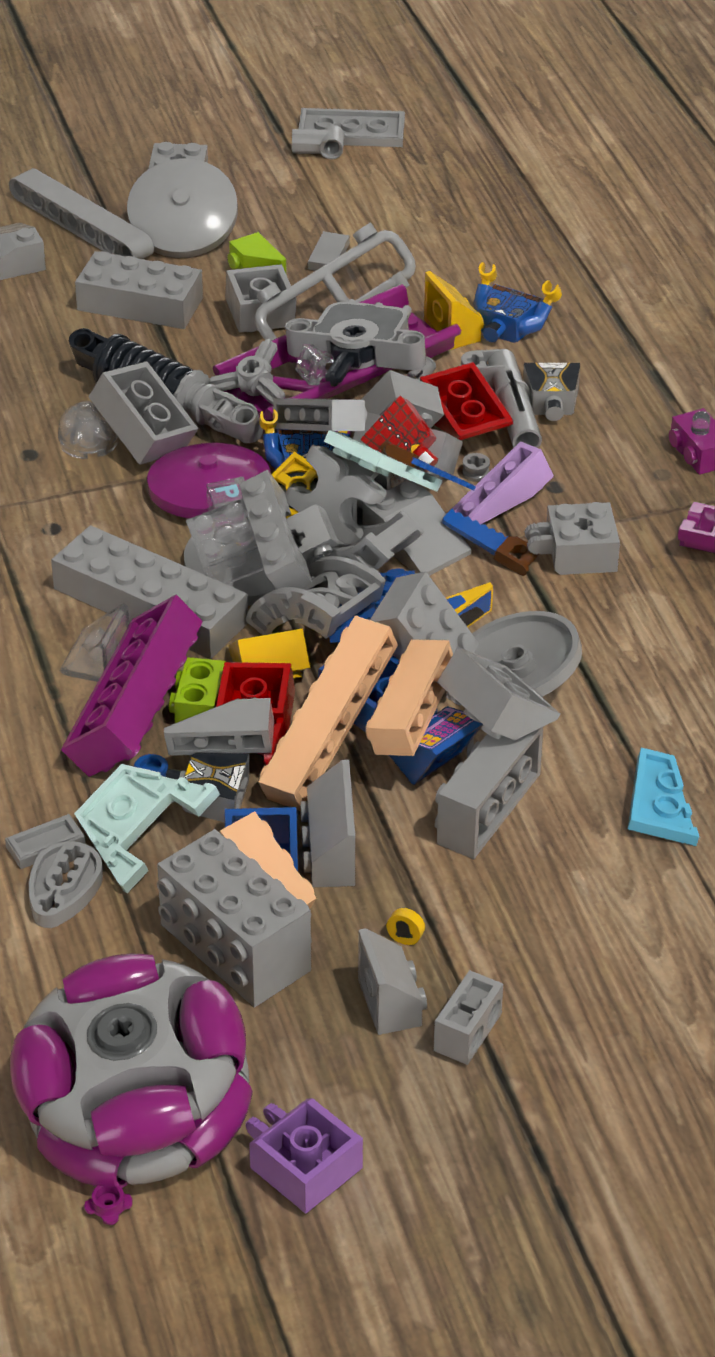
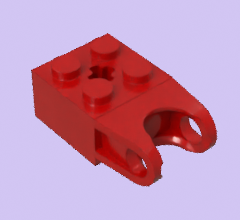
M224 662L216 707L235 699H271L274 716L272 753H257L264 757L266 765L269 764L275 754L279 740L286 735L290 727L295 696L291 663Z

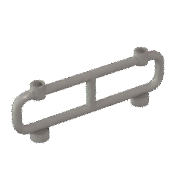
M370 222L353 234L358 245L283 292L280 291L275 282L258 292L256 297L262 305L256 310L255 325L264 340L276 339V335L266 321L267 315L320 281L324 282L337 302H348V297L332 274L385 241L393 245L402 258L405 267L402 271H399L355 301L359 303L400 284L407 288L410 286L407 280L414 275L416 269L412 253L398 234L388 230L377 232Z

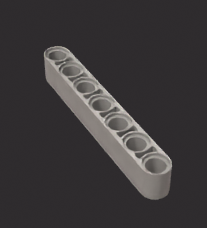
M35 168L9 181V189L15 199L102 251L126 257L134 256L138 259H144L154 252V244L148 234Z

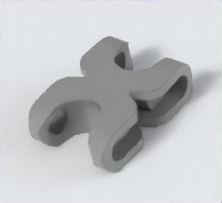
M311 446L306 455V461L317 471L318 482L316 488L310 491L303 486L288 487L285 492L287 502L298 512L315 504L326 510L338 540L345 544L354 545L360 542L363 536V529L352 518L351 509L353 503L357 499L367 504L382 503L387 492L367 475H349L347 461L323 446Z

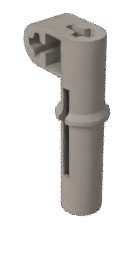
M508 349L475 350L464 353L461 357V365L471 362L475 363L514 420L513 425L507 426L513 448L520 441L538 448L541 445L542 437L529 400L530 389L522 379L515 355Z

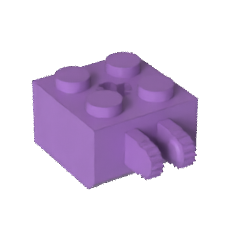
M313 1098L306 1099L288 1114L274 1103L267 1105L263 1108V1115L272 1125L270 1128L256 1117H252L245 1122L247 1132L254 1139L249 1143L250 1168L305 1214L363 1168V1138Z

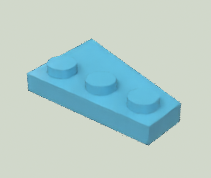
M645 748L640 749L637 758L628 830L696 846L700 836L697 827H693L691 821L692 810L690 804L686 803L682 792L684 785L674 755Z

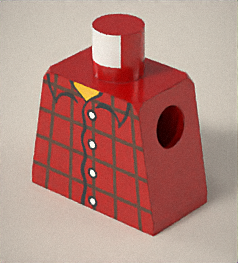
M399 396L360 439L363 443L381 452L380 446L383 442H390L418 455V459L432 466H435L438 462V458L429 450L430 446L436 441V436L412 403L402 396Z

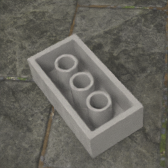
M95 251L75 281L77 310L180 329L186 328L203 299L201 269L191 268L186 265L167 264L162 261L138 259L134 256L115 255L105 251Z
M544 726L517 740L502 735L500 739H496L487 734L481 742L477 741L474 744L469 757L464 763L460 762L457 765L452 778L447 784L443 783L437 791L435 801L438 803V815L435 819V828H437L438 845L471 859L476 858L539 777L541 772Z

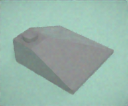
M23 223L0 227V280L46 270L44 242L35 227Z

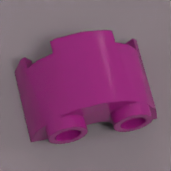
M693 502L688 511L687 520L684 519L679 527V546L715 554V506Z

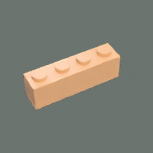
M411 639L405 653L400 657V662L394 674L389 678V683L383 696L378 700L377 708L372 718L366 724V737L371 741L375 755L414 756L445 692V689L437 682L453 656L449 640Z

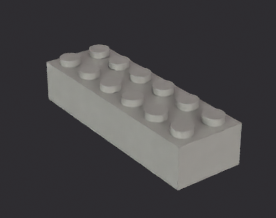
M91 525L51 559L55 590L129 623L133 618L177 594L203 621L197 632L198 639L189 650L209 659H212L248 624L245 621L248 613V593Z

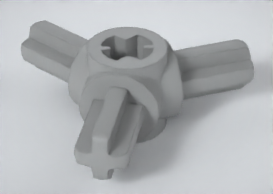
M265 339V341L261 342L254 356L246 357L239 362L235 372L212 376L210 384L218 386L221 391L240 388L241 392H245L250 396L262 395L272 405L273 398H285V392L273 382V375L271 374L272 367L270 363L277 351V344L272 342L271 339Z

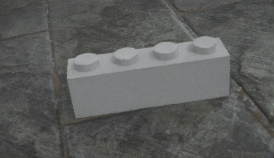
M273 398V409L278 413L277 426L274 429L365 431V422L367 420L365 400Z

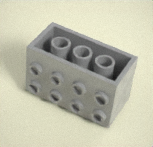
M214 829L157 864V888L160 900L158 910L161 916V925L254 1008L311 971L312 939L310 908L303 900L297 899L287 891L280 880L273 879L267 874L255 859H250L241 852L231 839H226Z

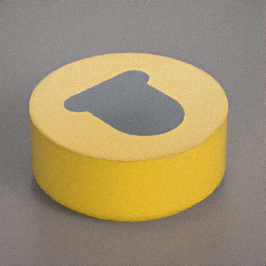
M408 908L396 909L386 924L389 935L395 941L404 945L417 943L425 931V923L421 916Z

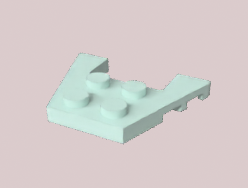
M329 430L324 442L334 446L333 453L386 477L391 472L438 492L443 481L424 471L397 461L342 433Z
M121 764L74 814L122 890L128 893L149 870L144 862L126 850L172 802H177L199 817L220 793L217 787L210 783H205L204 786L188 782L187 778L180 777L176 780L163 777L160 772Z

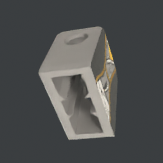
M524 363L523 381L526 382L530 389L529 400L534 415H546L547 419L558 421L563 415L574 414L579 390L580 363Z
M195 753L191 756L187 771L168 769L166 777L176 780L183 777L187 778L190 783L203 786L205 783H210L216 786L220 795L200 816L225 823V809L241 808L250 779L249 754ZM182 806V809L185 812L194 814Z

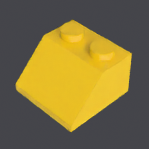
M425 272L424 321L437 332L451 325L458 324L461 334L455 337L454 348L452 349L480 342L481 329L484 327L481 314L476 312L469 304L467 298L463 297L455 287L433 272Z
M303 628L240 639L228 645L233 662L291 663L293 678L302 677L301 671L310 668Z

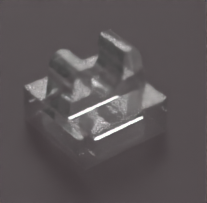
M303 344L295 370L308 385H319L321 379L325 378V374L328 371L325 365L326 363H333V357L327 351L318 350L314 344Z

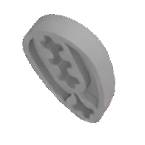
M66 841L47 847L37 856L30 873L29 900L34 921L38 926L43 928L59 926L74 917L95 896L103 881V868L101 857L94 848L81 842ZM74 861V870L68 872L70 869L69 862ZM67 872H68V874H67L68 882H64V883L62 884V882H63V873H67Z

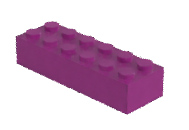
M177 594L132 619L61 748V751L88 777L100 771L107 772L117 762L123 759L128 761L140 751V742L143 736L152 728L153 723L151 721L155 713L164 705L163 697L174 685L176 672L186 662L188 649L198 639L197 632L203 621Z

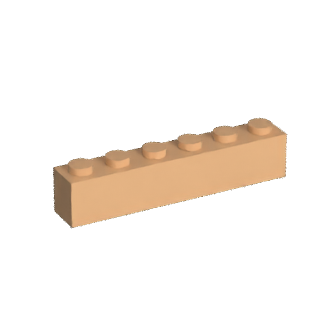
M354 616L350 625L343 630L335 651L327 657L321 675L317 681L312 683L303 706L295 712L289 730L279 740L271 761L268 765L264 766L260 773L258 783L268 800L288 807H296L297 810L301 811L300 801H307V786L323 775L328 769L398 646L390 626Z

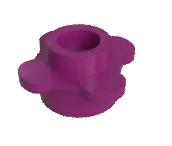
M98 1185L92 1192V1199L86 1200L84 1207L86 1213L95 1214L102 1218L104 1224L113 1225L119 1221V1215L125 1209L132 1207L133 1200L129 1194H124L120 1186L117 1188H107L106 1186Z

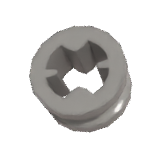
M481 453L466 455L463 459L462 469L464 478L469 481L479 482L490 472V459Z

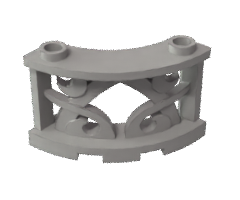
M400 511L386 522L376 525H359L363 529V536L360 542L349 545L339 541L340 544L333 547L332 552L325 557H345L377 570L395 555L394 553L416 541L424 531L404 511ZM302 535L299 537L300 542L296 544L299 547L302 546L301 540L305 538ZM312 557L306 560L307 566L317 559Z
M340 556L322 557L307 566L312 580L311 584L301 589L281 587L271 590L251 606L245 621L260 634L268 635L278 633L281 624L294 619L295 623L308 626L327 639L336 632L337 627L371 603L380 600L386 580L379 571L369 568L358 561Z

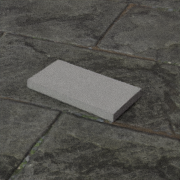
M301 108L299 129L323 130L328 125H336L344 131V145L403 147L405 112Z

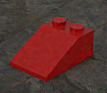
M474 362L420 377V381L438 387L444 415L434 425L453 437L463 440L513 425L514 420Z

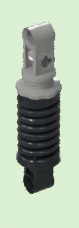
M81 328L75 330L69 336V345L77 364L93 371V378L96 383L104 372L147 361L194 422L200 425H208L214 430L230 435L243 443L256 442L263 435V429L259 425L257 408L253 404L244 402L228 392L221 391L218 386L210 384L208 375L204 374L203 371L193 370L189 366H184L178 361H174L154 350L130 341L123 334H114L109 338H105L92 332L90 329Z

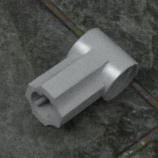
M328 125L323 130L292 129V153L322 154L327 159H336L343 153L344 131L339 126Z

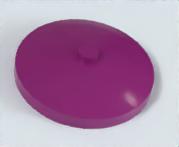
M226 443L189 445L163 455L151 466L147 475L148 493L151 500L159 508L176 516L201 520L226 518L247 511L239 484L266 470L270 472V468L259 454L241 446ZM236 484L239 490L238 496L229 497L225 491L216 493L215 488Z

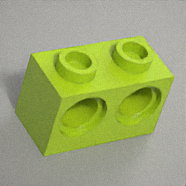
M187 657L183 670H178L176 674L175 688L177 693H171L169 712L175 713V723L216 707L224 662L226 661Z

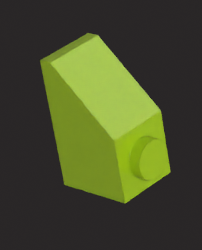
M259 232L229 241L230 253L227 259L233 270L282 264L286 273V258Z

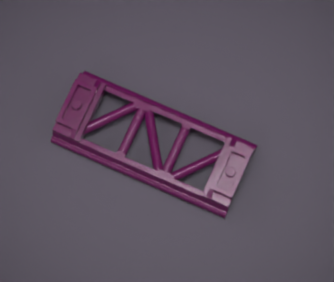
M403 284L359 303L376 304L380 302L384 306L403 308L405 305L409 306L407 290ZM412 312L408 318L409 330L421 332L425 336L426 357L432 358L454 348L455 337L461 334L458 324L451 325L437 332ZM286 334L272 340V342L277 344V351L270 363L272 369L287 362H295L319 381L314 382L273 376V382L281 389L302 392L291 398L328 399L394 369L377 367L375 364L368 368L353 369L346 374L343 381L338 383L337 386H331L330 382L325 380L327 372L312 360L288 354ZM259 346L214 365V374L217 376L235 372L239 362L246 357L254 356ZM240 388L223 391L232 394L244 402L253 404L257 408L259 418L261 411H263V418L269 422L273 421V405L262 395L250 396L245 392H241Z

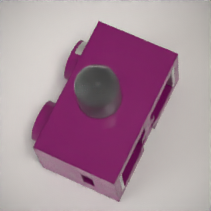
M704 408L673 416L671 430L669 431L671 445L684 455L687 464L691 465L699 475L715 471V420Z

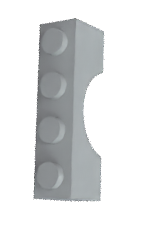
M268 470L240 483L241 492L268 579L276 589L281 587L301 589L311 584L312 580L306 561L296 545L287 524L286 516L290 515L291 512L283 489Z

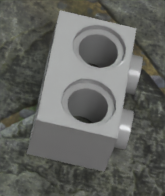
M469 970L435 1020L434 1051L468 1065L502 1014L503 983Z

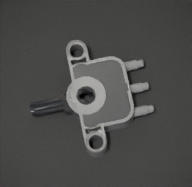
M350 299L348 302H336L329 305L318 320L296 318L288 321L285 325L289 355L325 361L333 360V364L325 374V380L330 382L331 386H337L338 383L342 382L349 369H363L375 364L377 367L418 370L426 365L425 336L421 332L409 330L408 318L412 309L408 305L399 308L384 306L380 302L376 304L357 303L355 300Z

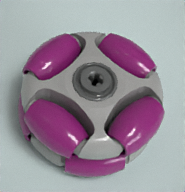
M130 953L113 955L83 965L63 978L64 988L57 989L56 987L37 1005L27 1020L24 1029L16 1035L10 1055L11 1082L17 1102L29 1118L37 1138V1149L56 1169L81 1183L96 1187L103 1185L107 1188H117L118 1186L123 1188L128 1183L130 1185L147 1184L173 1177L186 1171L188 1167L198 1168L214 1158L230 1143L241 1128L250 1107L253 1091L249 1085L246 1029L234 999L222 984L217 981H211L196 970L173 961L162 959L161 963L156 964L153 955Z

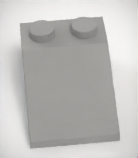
M407 480L387 490L386 497L382 503L367 504L363 502V525H376L386 522L400 511H404L423 529L424 533L416 541L394 553L395 555L393 556L411 571L415 570V574L426 571L430 576L471 554V548L463 537L442 523L446 513L433 495L413 481Z

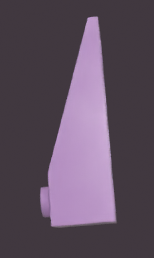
M520 441L475 485V490H470L452 509L455 513L461 512L464 517L469 516L472 521L477 520L481 525L533 497L554 477L542 450Z

